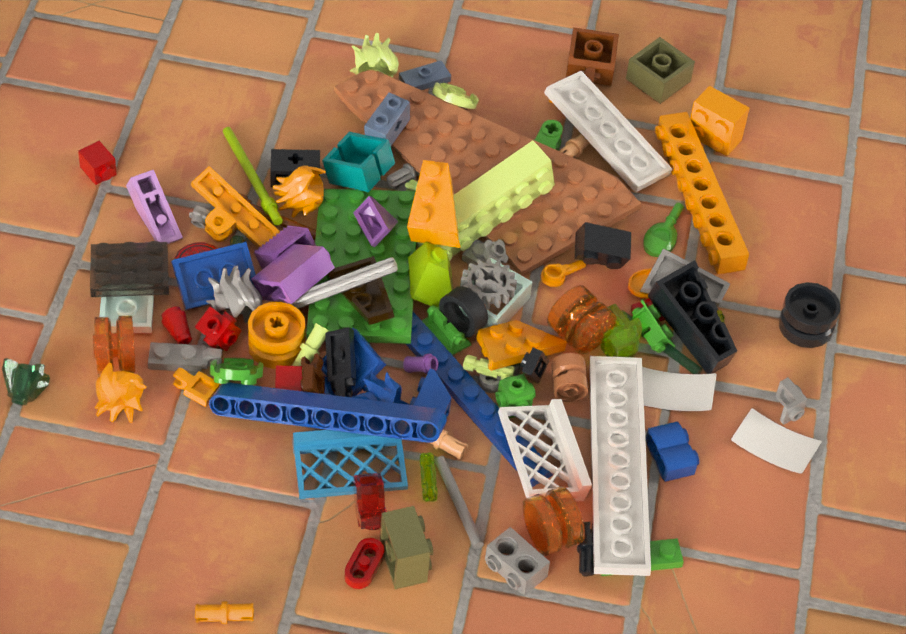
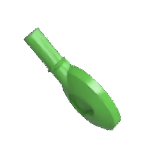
M676 203L669 216L666 217L665 222L654 224L647 230L643 240V247L647 254L659 257L663 249L669 252L674 249L677 241V230L674 225L684 209L683 204Z

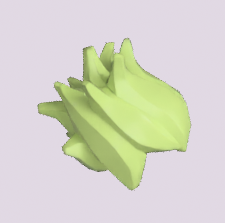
M376 33L371 45L369 36L365 35L362 49L352 46L355 52L356 67L351 69L350 72L357 75L363 71L375 70L393 77L398 71L399 62L397 56L389 48L391 39L387 38L381 44L379 33Z

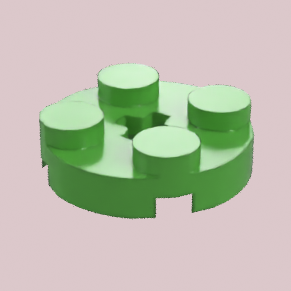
M224 358V363L217 364L216 359L210 362V375L214 376L215 383L226 384L230 383V380L241 381L240 383L243 385H255L257 379L263 377V363L259 362L258 366H256L252 359Z

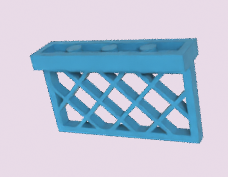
M333 430L293 433L292 446L295 457L299 499L408 489L402 439ZM396 446L397 454L392 460H389L380 453L384 447ZM358 449H366L372 454L365 463L353 455ZM339 451L345 457L336 465L326 458L330 452ZM311 453L318 460L309 468L301 462L300 454ZM375 457L387 465L380 474L368 466ZM348 460H351L360 467L353 476L341 469ZM321 462L333 469L326 479L314 471ZM392 468L400 474L401 482L390 483L384 478V475ZM363 471H366L375 478L370 485H363L356 480ZM337 473L348 480L344 487L337 488L329 481ZM310 475L321 483L315 490H304V482Z

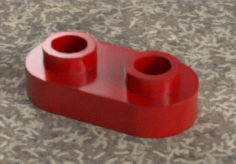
M365 538L356 546L345 567L344 579L348 586L354 589H363L372 582L384 558V546L378 539ZM367 554H373L374 556H373V557H368V556H366V555H367ZM360 575L363 578H355L354 576Z

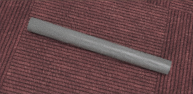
M439 456L435 459V464L473 548L479 549L484 545L445 457Z

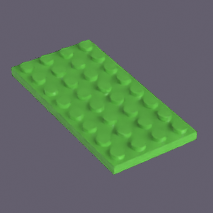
M324 189L323 202L318 208L315 245L323 246L329 252L330 260L335 268L372 256L375 257L376 262L393 257L397 263L398 270L382 277L395 317L369 325L347 299L339 293L309 304L307 339L315 323L329 331L347 327L355 328L368 343L411 344L413 299L410 293L408 257L416 251V242L411 241L407 224L416 191L370 190V192H365L357 189ZM368 196L373 197L399 221L376 247L370 245L353 214ZM324 276L314 286L329 281L327 276Z

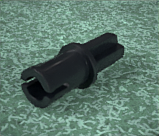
M590 522L580 524V544L577 546L579 573L584 577L594 575L593 523L592 529H590Z

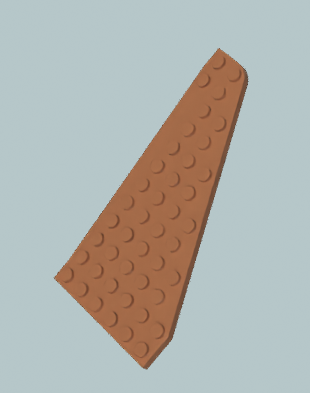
M375 70L363 71L335 86V93L362 122L366 123L389 92L410 101V120L391 147L419 174L423 160L448 163L454 194L533 140ZM533 140L551 160L555 185L547 194H541L534 199L527 208H521L514 213L507 222L498 224L485 237L492 242H496L498 239L502 240L505 243L506 255L508 256L507 262L518 274L525 276L575 247V233L585 222L610 227L640 210L641 203L618 177Z

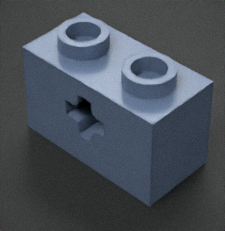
M389 92L364 125L365 135L388 139L391 146L410 120V101Z

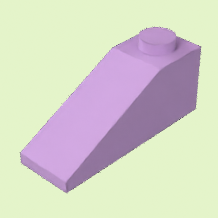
M154 169L131 177L126 187L136 210L158 247L181 240L183 237Z

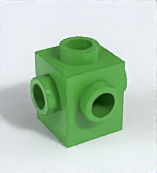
M521 374L499 380L498 392L495 393V397L499 407L532 406L536 393L533 384L528 383L525 375Z

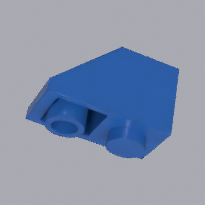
M430 368L426 378L421 377L417 388L419 394L417 397H412L410 405L440 409L447 419L450 413L451 396L437 372Z

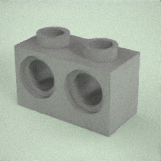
M511 527L489 543L486 548L485 561L492 571L498 572L506 579L507 584L512 589L518 590L524 596L548 577L550 561Z

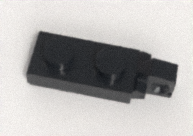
M347 327L325 333L328 382L331 383L332 390H335L336 396L352 398V386L356 385L354 330Z

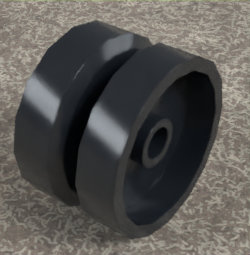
M806 282L797 284L789 289L785 296L783 309L779 317V329L788 341L797 346L805 348L823 346L830 341L840 314V301L836 294L828 287L818 283Z

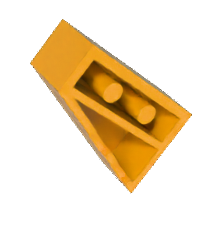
M423 160L407 224L409 236L413 242L425 243L427 241L435 245L461 248L452 178L448 163Z

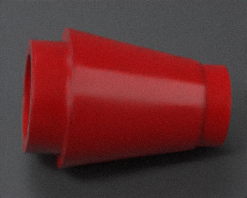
M178 306L165 310L161 315V323L177 344L191 343L192 337L185 311L181 310Z

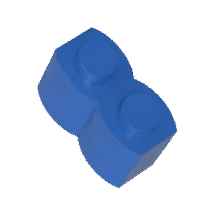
M678 421L648 428L645 437L646 444L656 462L662 479L666 482L694 475L697 465H699V456L696 450H692L688 444L689 435L687 430L682 428Z

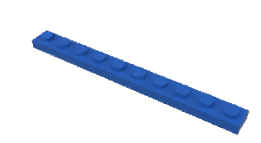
M413 311L411 344L406 345L416 357L432 354L437 358L438 369L436 372L450 396L517 471L498 414L499 407ZM520 435L515 437L516 441L526 448L530 444L529 441ZM532 446L530 450L538 456L542 457L540 453ZM526 456L523 458L524 464L533 470L538 465ZM542 466L537 471L546 478L553 476V473ZM534 478L530 480L532 487L540 483Z

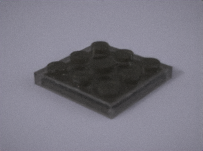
M151 241L144 243L91 244V297L169 295L168 243Z

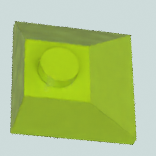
M426 241L408 257L411 298L429 306L439 307L440 299L453 290L452 271L447 250Z

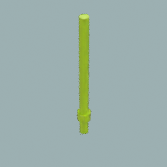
M231 127L224 128L223 134L261 200V207L264 213L270 216L274 225L282 224L283 219L278 212L277 203L274 198L269 196Z

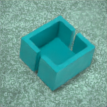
M348 132L337 144L338 148L334 147L322 160L329 184L370 192L380 181V176H384L395 164L388 139Z

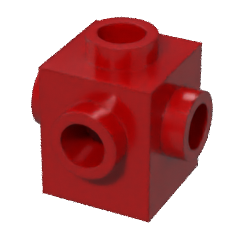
M212 307L208 308L195 325V328L205 335L203 341L212 348L220 346L226 352L236 343L238 336L242 332L241 329L234 325L238 320L226 311L221 315Z

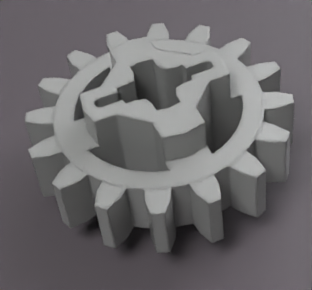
M490 258L487 259L486 263L478 259L476 266L469 263L468 270H463L460 286L467 287L475 292L486 305V309H490L491 304H494L497 308H500L501 302L508 304L509 297H514L517 280L514 279L515 272H509V265L501 267L500 260L494 264Z

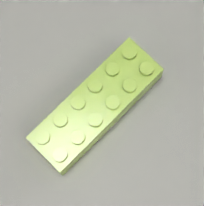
M532 140L454 194L461 248L436 245L447 250L449 261L458 252L468 249L475 240L481 236L488 235L498 224L507 222L514 213L521 208H527L534 199L541 194H547L552 189L555 183L550 158ZM416 242L417 248L421 247L424 244Z

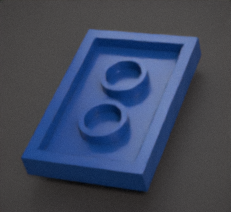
M247 242L171 261L185 311L210 305L206 301L215 300L214 289L208 278L210 277L220 282L223 268L227 269V274L230 276L233 267L238 266L240 278L250 268L249 279L252 284L251 279L256 275Z

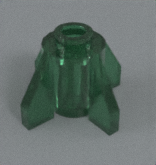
M8 358L4 359L2 372L7 388V396L12 398L11 401L13 403L27 405L28 402H33L48 387L50 375L43 373L44 364L40 363L32 366L29 364H18V362Z

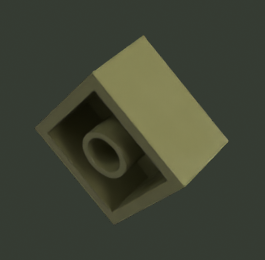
M659 37L629 59L626 79L661 104L691 82L695 61Z
M414 506L384 512L381 516L380 542L384 546V558L395 589L427 582L428 571L432 570L430 555H433L432 542L430 538H425L423 517L417 515Z

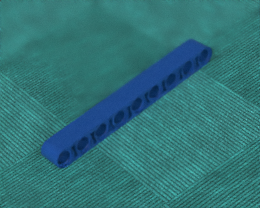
M238 383L221 384L209 400L212 412L224 417L427 443L437 441L447 421L446 415L440 409Z

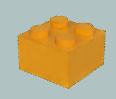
M708 86L694 101L690 120L700 142L728 156L742 141L750 108L719 90Z

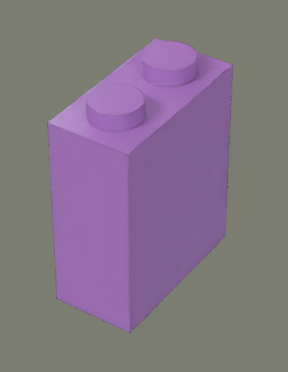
M293 244L251 280L262 296V300L281 301L292 304L335 267L330 260L329 252L323 246Z

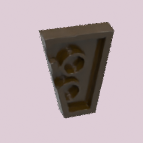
M372 256L334 268L326 276L328 280H332L376 263L375 257ZM382 277L341 292L369 325L395 317Z

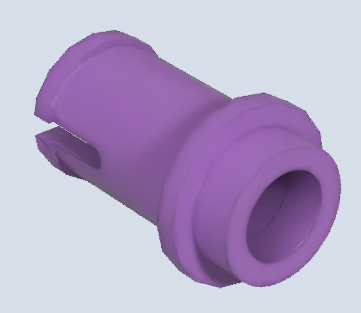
M425 354L420 357L407 356L404 359L403 367L408 373L424 372L427 374L430 368L435 371L438 369V360L432 354Z

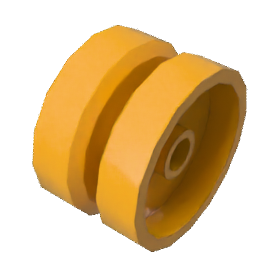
M281 301L268 302L258 306L248 319V347L250 355L257 363L261 362L264 367L276 369V365H293L302 349L300 348L302 342L305 343L304 316L293 305Z

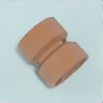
M564 353L555 357L551 364L555 397L562 399L563 402H576L585 398L588 394V384L584 358L575 353Z

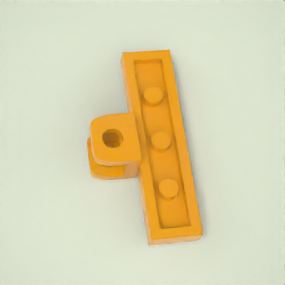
M210 166L191 182V186L214 207L205 219V231L216 242L226 240L236 228L258 248L262 247V244L265 245L266 242H269V239H273V236H276V234H280V231Z

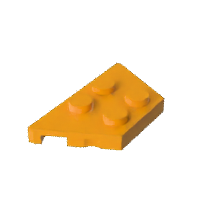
M518 320L479 329L476 337L478 344L482 347L483 356L489 359L488 368L491 371L522 363L527 352L530 353L533 347L548 356L565 351L567 344L565 340Z

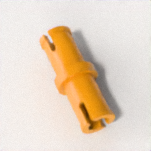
M222 601L221 604H196V623L221 621L222 624H228V621H254V603L228 604V601Z

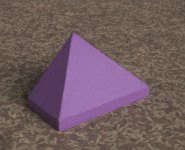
M368 196L353 212L370 245L376 247L399 222L371 196Z

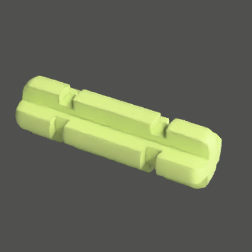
M466 355L464 359V370L471 372L477 370L479 374L494 378L500 376L501 380L508 376H514L515 368L513 366L491 371L488 368L489 360L481 358L477 360V357L472 355Z

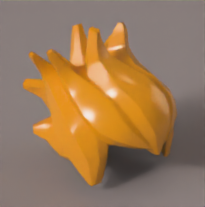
M304 165L298 167L288 177H277V180L282 184L273 186V189L279 190L274 191V195L282 198L278 199L276 203L286 202L279 208V211L293 209L291 217L294 218L300 211H303V215L306 216L318 209L324 197L323 182L319 174H324L326 171Z
M109 363L104 368L101 376L96 380V392L99 400L95 406L98 409L96 416L99 417L106 410H110V421L114 422L118 414L124 410L129 422L133 423L134 409L143 411L140 398L143 390L147 388L143 384V379L139 375L127 371L113 372L112 363Z

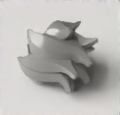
M238 266L233 267L230 276L227 274V269L223 268L220 282L213 278H208L214 289L215 300H207L206 302L211 304L220 314L226 311L231 316L233 315L234 318H237L239 314H243L244 322L247 323L251 313L263 303L262 296L249 279L250 268L247 269L241 278Z

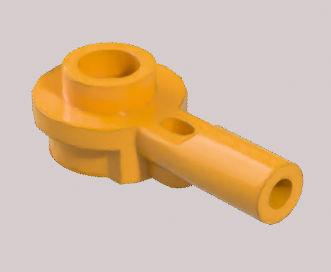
M577 260L564 265L559 263L549 264L541 272V281L550 287L561 286L565 282V276L585 268L586 263Z

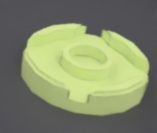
M437 82L432 90V93L438 98L463 108L476 109L479 102L475 94L472 93L469 97L463 88L452 84H439Z

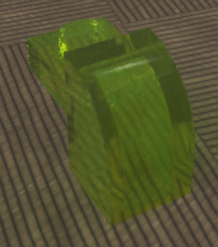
M616 304L610 305L606 309L604 324L609 330L603 333L601 349L607 357L633 358L639 348L642 324L639 318L629 321L627 314L621 311Z

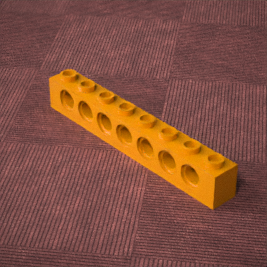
M688 113L660 115L658 126L655 127L656 138L662 143L664 156L668 157L670 167L672 168L671 173L676 176L678 190L685 197L686 209L690 210L692 214L693 225L695 228H698L701 244L707 249L710 265L714 266L717 275L745 270L749 252Z

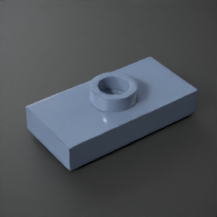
M437 61L400 72L399 80L424 90L434 87L437 82L439 84L451 82V74L442 61Z

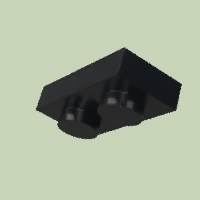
M533 347L531 352H527L522 360V372L530 381L539 384L549 359L542 351Z

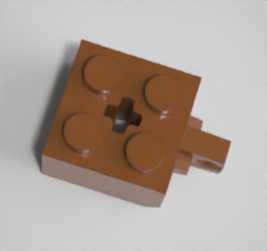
M573 27L566 77L582 71L593 84L612 86L619 34Z

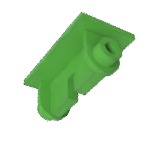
M642 299L641 303L644 307L634 309L632 311V319L642 333L649 328L651 329L644 335L651 349L660 353L665 350V345L668 343L675 347L676 345L671 339L674 334L666 323L662 325L658 319L661 317L658 309L654 304L649 306Z
M433 305L428 308V317L423 319L422 322L452 355L471 346V342L465 337L463 332H459L451 322L447 324V318L441 313L439 307Z

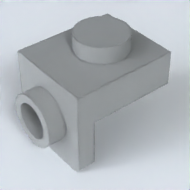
M789 378L780 381L776 398L784 406L780 418L781 423L784 425L790 421H797L804 415L808 399L802 393L800 387L795 385Z

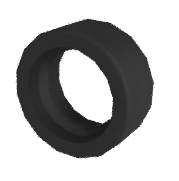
M457 286L440 299L439 309L447 318V324L451 322L459 332L465 334L466 338H470L479 329L487 325V309L480 297L471 289ZM460 307L465 311V313L467 314L468 318H467V317L463 314V312L460 310Z

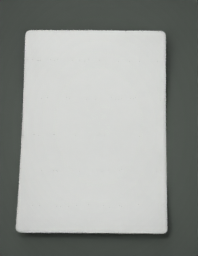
M642 367L644 406L675 411H707L712 409L716 373L679 374Z
M753 408L731 438L734 443L755 456L800 474L803 473L822 443L820 440L798 434L773 422Z

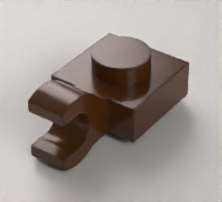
M318 353L314 355V361L311 364L305 356L301 359L303 367L301 388L303 392L325 394V377L321 374L324 362Z

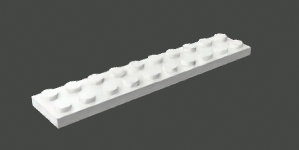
M590 356L594 574L650 576L651 555L642 358Z

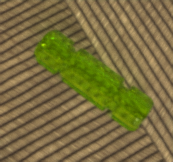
M431 452L422 453L419 459L423 489L422 496L425 502H434L437 500L438 495L434 454Z

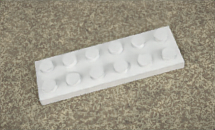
M582 71L546 87L545 95L635 193L670 175L672 171L670 165Z

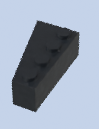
M696 260L656 281L648 297L707 374H713L730 363L737 353V348L725 323L721 322L717 305L715 301H711L707 292L708 286L705 280L701 279L698 273L699 267Z

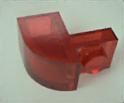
M381 473L353 475L358 527L367 530L381 529L382 513L387 512Z

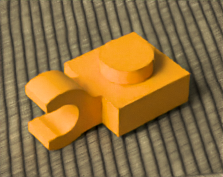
M179 367L173 374V377L176 378L173 381V385L179 389H184L185 396L207 407L209 400L221 385L220 383H215L213 378L200 371L193 376L185 369Z

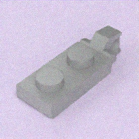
M151 342L148 369L176 371L180 367L187 372H201V369L210 367V362L217 359V364L222 363V349L209 348V346Z

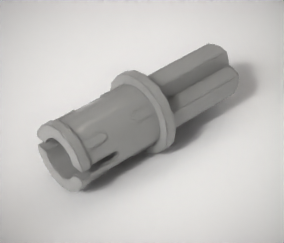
M405 163L403 168L387 176L388 185L392 188H397L411 179L416 180V177L420 174L409 163Z

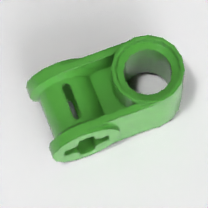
M557 120L545 121L534 140L558 151L562 142V124Z

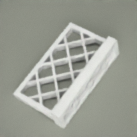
M552 399L549 405L500 407L498 414L526 498L572 496L574 502L584 501L592 483L562 399ZM543 414L546 423L544 425L533 419L532 415ZM508 416H516L523 422L518 426L511 422ZM526 423L539 431L536 436L523 429ZM542 433L552 439V446L538 439ZM517 435L530 442L527 448L516 441L515 437ZM533 445L546 452L543 458L530 450ZM549 455L560 461L561 466L559 468L546 461ZM525 456L538 464L534 470L524 464L523 458ZM541 466L554 474L550 480L537 472ZM559 477L567 482L568 487L562 488L555 484L554 480ZM534 478L545 485L544 489H532L530 480Z

